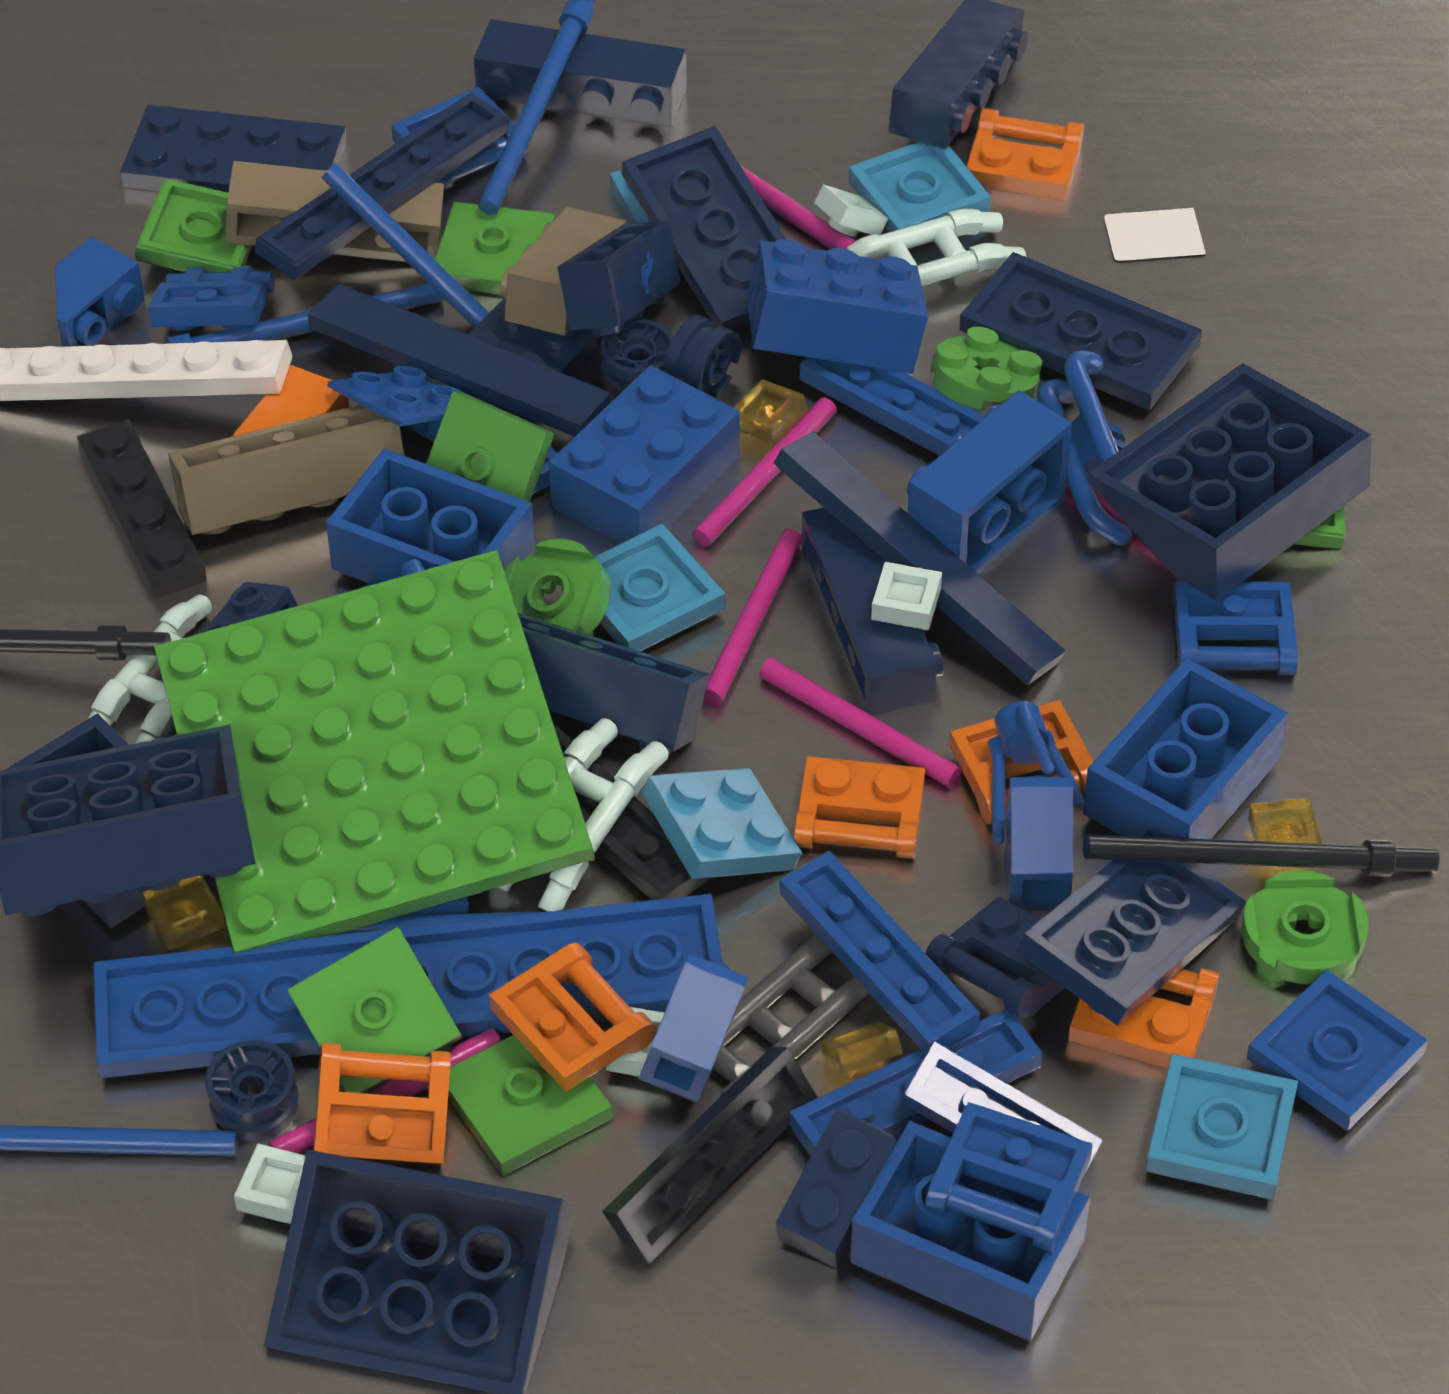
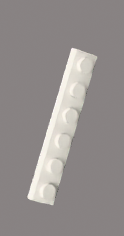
M287 340L0 348V401L280 394L293 356Z

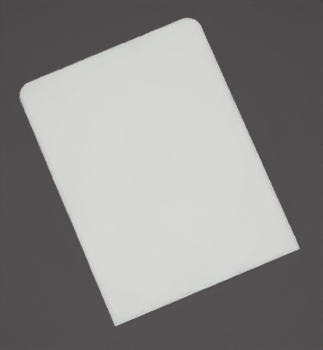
M1194 208L1107 214L1104 217L1113 256L1117 261L1206 254Z

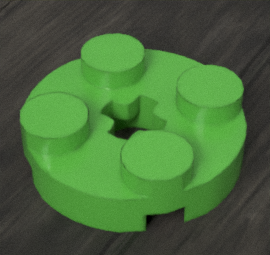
M971 327L967 330L966 336L948 338L936 346L930 373L935 372L933 384L946 397L964 406L983 410L985 401L1002 402L1003 404L1018 390L1034 399L1039 383L1042 359L1033 352L1020 350L1015 346L1000 341L998 334L991 329Z
M568 539L545 540L534 545L538 551L529 554L523 561L517 556L506 567L504 573L518 613L590 636L594 635V629L601 622L608 607L611 578L604 567L582 544ZM561 585L562 596L556 603L548 606L542 600L544 594L553 593L556 586Z
M1295 870L1276 874L1266 880L1264 889L1257 892L1255 896L1252 893L1246 902L1242 922L1244 945L1249 955L1257 962L1256 968L1258 972L1267 980L1273 982L1286 980L1299 984H1312L1326 970L1345 980L1355 971L1356 963L1364 952L1369 923L1362 901L1352 891L1349 897L1342 890L1335 888V879L1323 873ZM1303 919L1308 920L1310 928L1320 929V931L1313 934H1302L1295 931L1294 928L1296 921Z

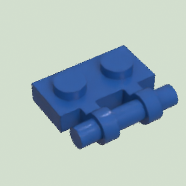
M251 266L234 267L232 272L207 273L205 268H188L185 273L167 274L166 283L159 284L148 307L151 327H170L173 330L185 331L197 326L222 325L226 329L234 330L255 325L266 304L267 292L274 291V274L272 271H253Z

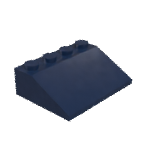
M1242 363L1088 473V482L1174 576L1218 601L1370 486L1372 434Z
M230 725L0 771V895L5 915L22 913L27 916L41 915L52 911L59 904L79 900L89 903L104 902L116 897L123 891L142 887L150 890H163L177 885L182 879L205 874L212 877H226L239 872L244 866L256 864Z
M307 1149L264 1347L495 1394H526L562 1273L575 1205L562 1198Z

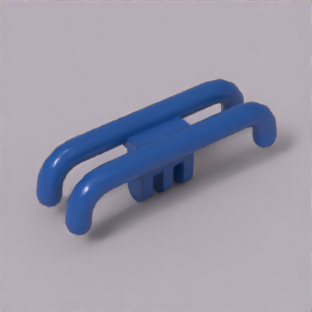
M1079 350L1069 354L1064 364L1068 382L1058 379L1045 381L1037 392V401L1066 418L1061 403L1069 404L1075 399L1080 414L1074 419L1071 426L1067 482L1078 511L1091 530L1112 544L1124 546L1130 542L1132 531L1127 525L1113 519L1102 508L1093 486L1088 482V472L1127 446V443L1124 442L1125 437L1121 428L1107 422L1089 374L1096 375L1102 371L1104 367L1103 358L1096 353Z

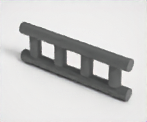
M816 934L740 999L712 1068L730 1082L720 1092V1096L760 1059L758 1058L750 1066L725 1047L727 1043L748 1025L771 1042L773 1046L788 1047L796 1060L870 994L854 975L835 991L810 972L832 952ZM790 988L816 1007L794 1028L768 1009Z

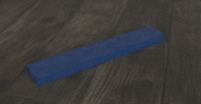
M469 93L349 176L390 214L507 133L510 118L473 93ZM330 188L256 238L255 253L296 280L371 226Z
M340 283L307 314L309 329L397 365L419 368L425 371L426 376L574 437L611 403V392Z
M812 431L781 448L773 463L885 562L942 572L941 590L936 606L1025 684L1029 685L1059 663L1066 652L1063 647L816 433Z

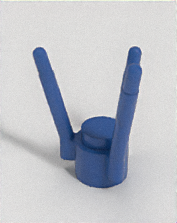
M1019 701L1008 704L999 710L994 720L998 735L988 741L992 756V840L996 845L1003 844L1005 839L1006 758L1008 757L1021 765L1038 762L1043 773L1046 775L1052 774L1055 770L1058 777H1072L1073 802L1078 808L1086 805L1085 797L1057 749L1052 732L1046 730L1039 707L1032 702Z

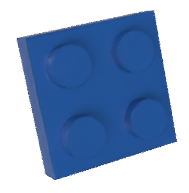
M1326 970L1249 1044L1246 1059L1269 1075L1297 1080L1296 1095L1348 1132L1425 1055L1428 1039L1332 972Z

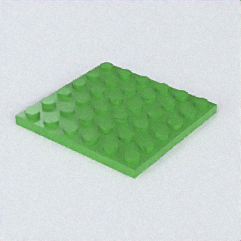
M497 550L154 646L177 735L225 725L231 726L256 862L254 865L244 866L242 870L233 875L215 877L235 954L290 940L340 934L595 859L593 846Z

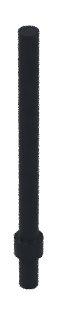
M100 625L97 631L0 629V652L96 654L99 660L124 661L127 655L156 656L154 646L171 642V636L168 632H128L125 626Z
M1086 834L1083 840L1084 858L1095 860L1361 870L1364 876L1390 877L1394 871L1435 873L1440 863L1439 852L1436 848L1395 847L1394 843L1390 840H1365L1362 845L1089 834Z

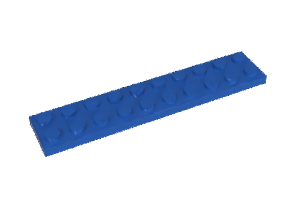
M712 894L399 928L457 1026L462 1038L476 1036L491 1028L497 1034L511 1032L490 1009L489 994L571 943H579L591 955L593 959L591 966L630 1007L663 1013L666 1011L688 953L705 960L711 959L723 963ZM393 929L296 939L237 954L234 953L233 947L94 962L96 1057L100 1078L206 1067L227 1046L244 1040H262L275 1044L286 1052L289 1057L320 1054L321 1049L287 989ZM561 983L563 988L596 1023L608 1021L574 983Z

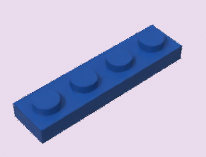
M807 357L800 364V380L939 456L946 451L953 439L959 435L967 434L985 416L970 407L951 400L940 391L905 372Z
M830 851L779 879L780 895L925 1055L934 1041L946 1048L979 1028L980 1012Z
M1006 1009L979 1021V1028L946 1047L948 1050L1005 1083H1009L1041 1067V1050L1014 1014ZM920 1049L790 1111V1127L809 1155H812L836 1108L895 1137L902 1135L909 1121L919 1125L930 1121V1119L900 1102L926 1055Z

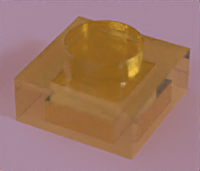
M763 379L734 407L740 411L741 433L776 445L809 411L804 394Z
M1310 798L1250 804L1248 820L1254 841L1322 844Z
M202 875L182 879L177 885L167 889L147 890L142 893L145 908L168 951L225 928L223 912Z
M874 1022L819 1041L826 1066L843 1074L848 1073L850 1078H860L886 1066L884 1060L903 1054L896 1029L879 1022Z

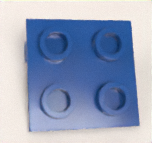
M396 366L393 372L382 374L355 372L352 374V378L328 381L327 387L399 426H405L433 442L437 436L452 392H462L457 388L439 385L426 378L425 371L412 366Z

